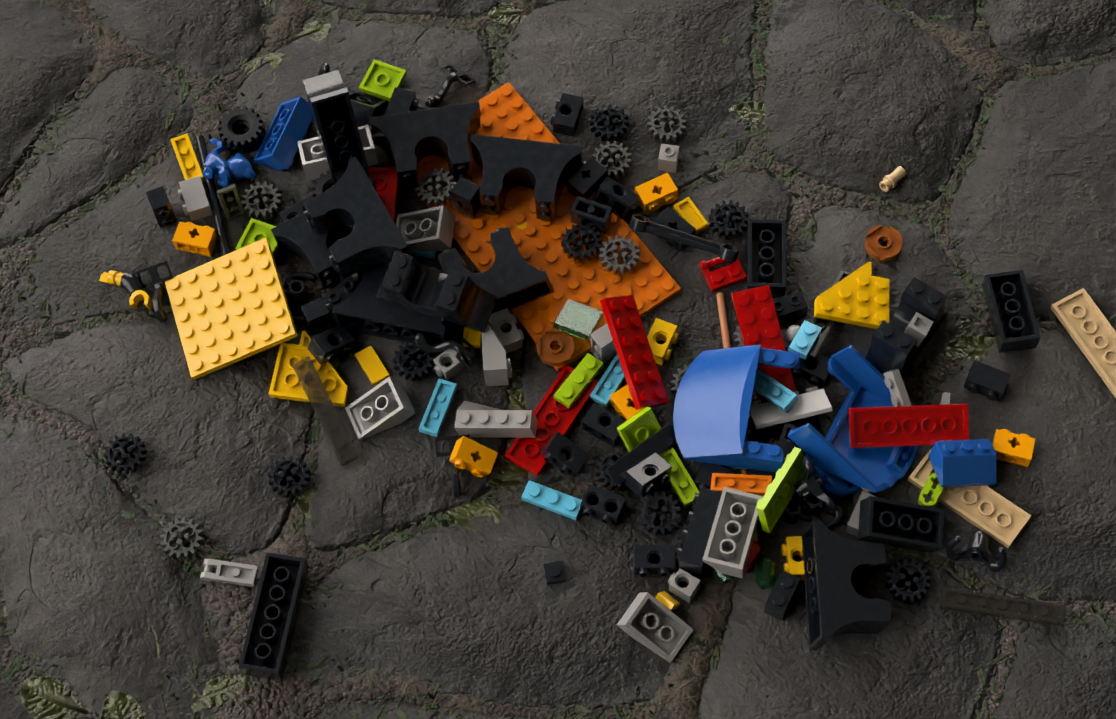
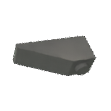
M235 184L217 191V196L228 221L245 215Z

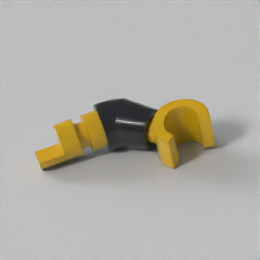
M113 270L101 274L99 281L113 285L117 284L126 290L130 296V306L134 310L138 308V302L144 300V305L148 309H153V300L142 290L136 275L130 272L118 273Z

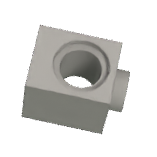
M661 144L658 171L676 173L679 160V146Z
M916 312L904 333L916 339V346L919 347L933 321Z
M445 350L433 360L434 371L439 377L443 376L447 381L465 367L455 358L457 353L455 350ZM445 363L452 364L448 367L443 366Z
M679 569L668 580L669 591L690 603L700 588L701 580ZM686 582L688 586L681 588L678 586V583Z

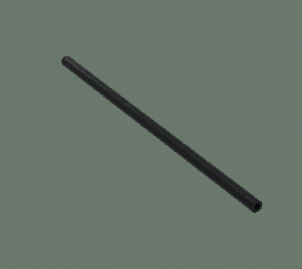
M200 135L195 140L202 171H204L206 167L203 164L205 163L208 151L205 138ZM204 177L221 255L224 256L230 253L214 178L207 179ZM254 355L245 358V360L249 361L254 359Z

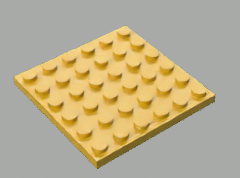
M263 238L165 281L190 375L194 380L298 336L267 238Z

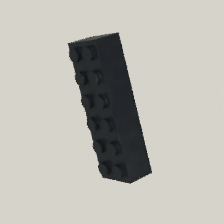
M266 552L238 667L243 675L282 681L309 568L306 558Z

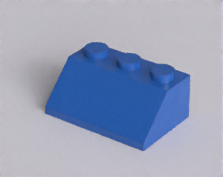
M990 439L936 441L928 457L941 487L996 484V452Z

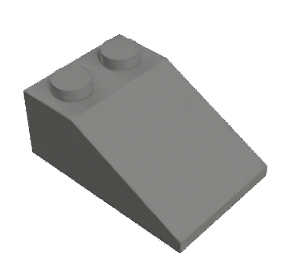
M443 205L397 215L396 226L407 243L409 250L436 252L451 249L456 216Z
M487 324L485 332L482 333L483 371L486 387L509 385L508 378H512L511 360L506 357L505 349L489 324Z
M390 376L345 407L359 440L399 425L416 413L402 382Z
M640 592L617 624L618 627L633 639L668 662H672L694 630L648 592Z

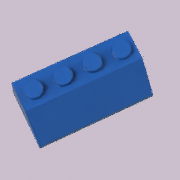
M300 96L280 104L253 163L277 171L288 169L292 166L293 158L299 151L297 142L302 141L307 135L308 126L314 120L309 102Z

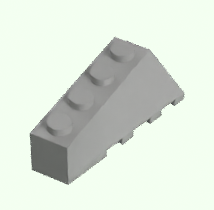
M464 401L457 409L454 428L459 435L470 434V437L536 438L538 419L532 410H501Z

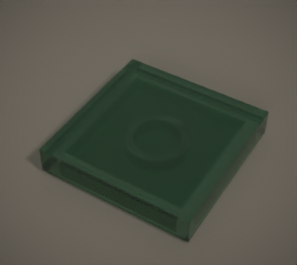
M568 299L554 321L553 328L589 340L590 334L594 332L603 317V311Z

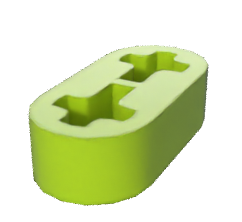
M935 473L928 477L918 498L919 505L929 507L936 505L944 487H941L940 483H938L935 489L932 488L933 482L938 480ZM928 494H931L930 501L926 503L925 498Z

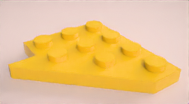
M867 262L816 297L814 300V317L877 329L883 320L889 323V279L872 276V262Z
M302 331L299 345L280 344L269 397L345 407L349 390L348 386L330 363L327 362L320 365L307 348L311 338L306 331Z

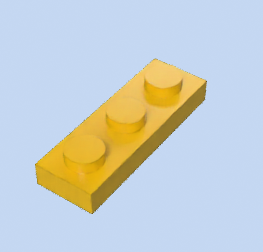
M188 133L170 139L184 179L187 180L200 176L202 181H205Z

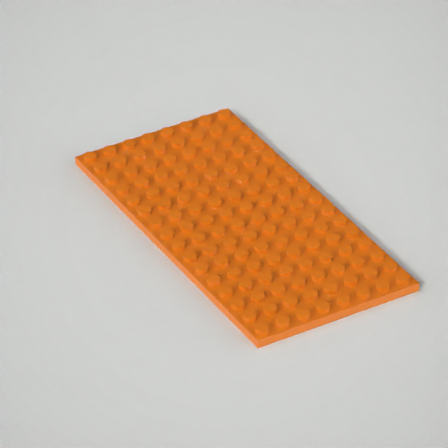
M509 82L477 101L480 105L481 127L475 132L476 135L560 144ZM470 142L472 180L468 181L481 187L483 172L477 162L473 160ZM429 155L422 158L418 163V181L423 180L422 175L427 176V171L433 173L434 168L438 172L441 168L445 172L449 171L447 161L437 155ZM567 184L563 188L558 201L555 221L537 219L534 190L526 186H517L508 191L505 196V205L500 214L488 215L483 213L480 208L473 219L454 210L452 200L447 199L444 206L456 216L452 239L479 273L487 271L495 261V252L491 246L490 234L498 228L506 227L509 228L523 259L534 268L547 273L555 292L509 311L514 313L516 320L535 344L538 338L545 334V331L552 328L563 329L572 336L575 342V352L571 361L566 365H570L590 352V334L607 324L600 300L609 297L633 295L640 317H643L681 292L680 286L624 219L612 213V221L606 234L600 232V238H602L601 248H603V242L608 243L609 237L615 240L616 235H618L619 239H622L624 235L627 241L632 238V244L637 243V249H640V261L637 262V267H631L630 273L625 270L624 275H621L620 271H617L616 275H614L613 270L607 272V266L602 267V261H599L600 251H597V257L591 256V261L585 258L584 263H582L581 259L574 262V257L568 259L567 253H563L561 241H563L562 234H566V229L572 230L574 223H571L570 211L576 197L567 191ZM596 192L588 200L592 201ZM428 203L426 204L428 208L437 207L436 204H434L432 207H430ZM527 222V226L524 229L517 228V226ZM577 234L578 241H581V235ZM582 244L583 251H586L585 244ZM617 246L618 262L622 265L621 246ZM554 344L550 348L557 351L561 347H558V344ZM565 364L553 367L556 369L557 372H559L563 369Z

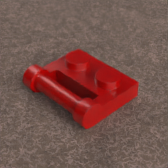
M716 257L708 261L703 260L699 262L700 269L712 293L747 280L738 257L736 262H732L731 265L712 272L708 268L727 261Z

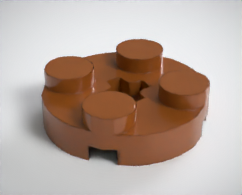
M878 225L868 231L864 247L868 255L877 262L891 261L901 252L902 236L893 227L889 226L887 228L883 227V225ZM880 241H887V246H881Z
M548 329L537 340V354L543 364L550 366L568 364L575 352L574 339L563 329ZM554 344H558V347L561 348L557 351H554L550 347H553Z

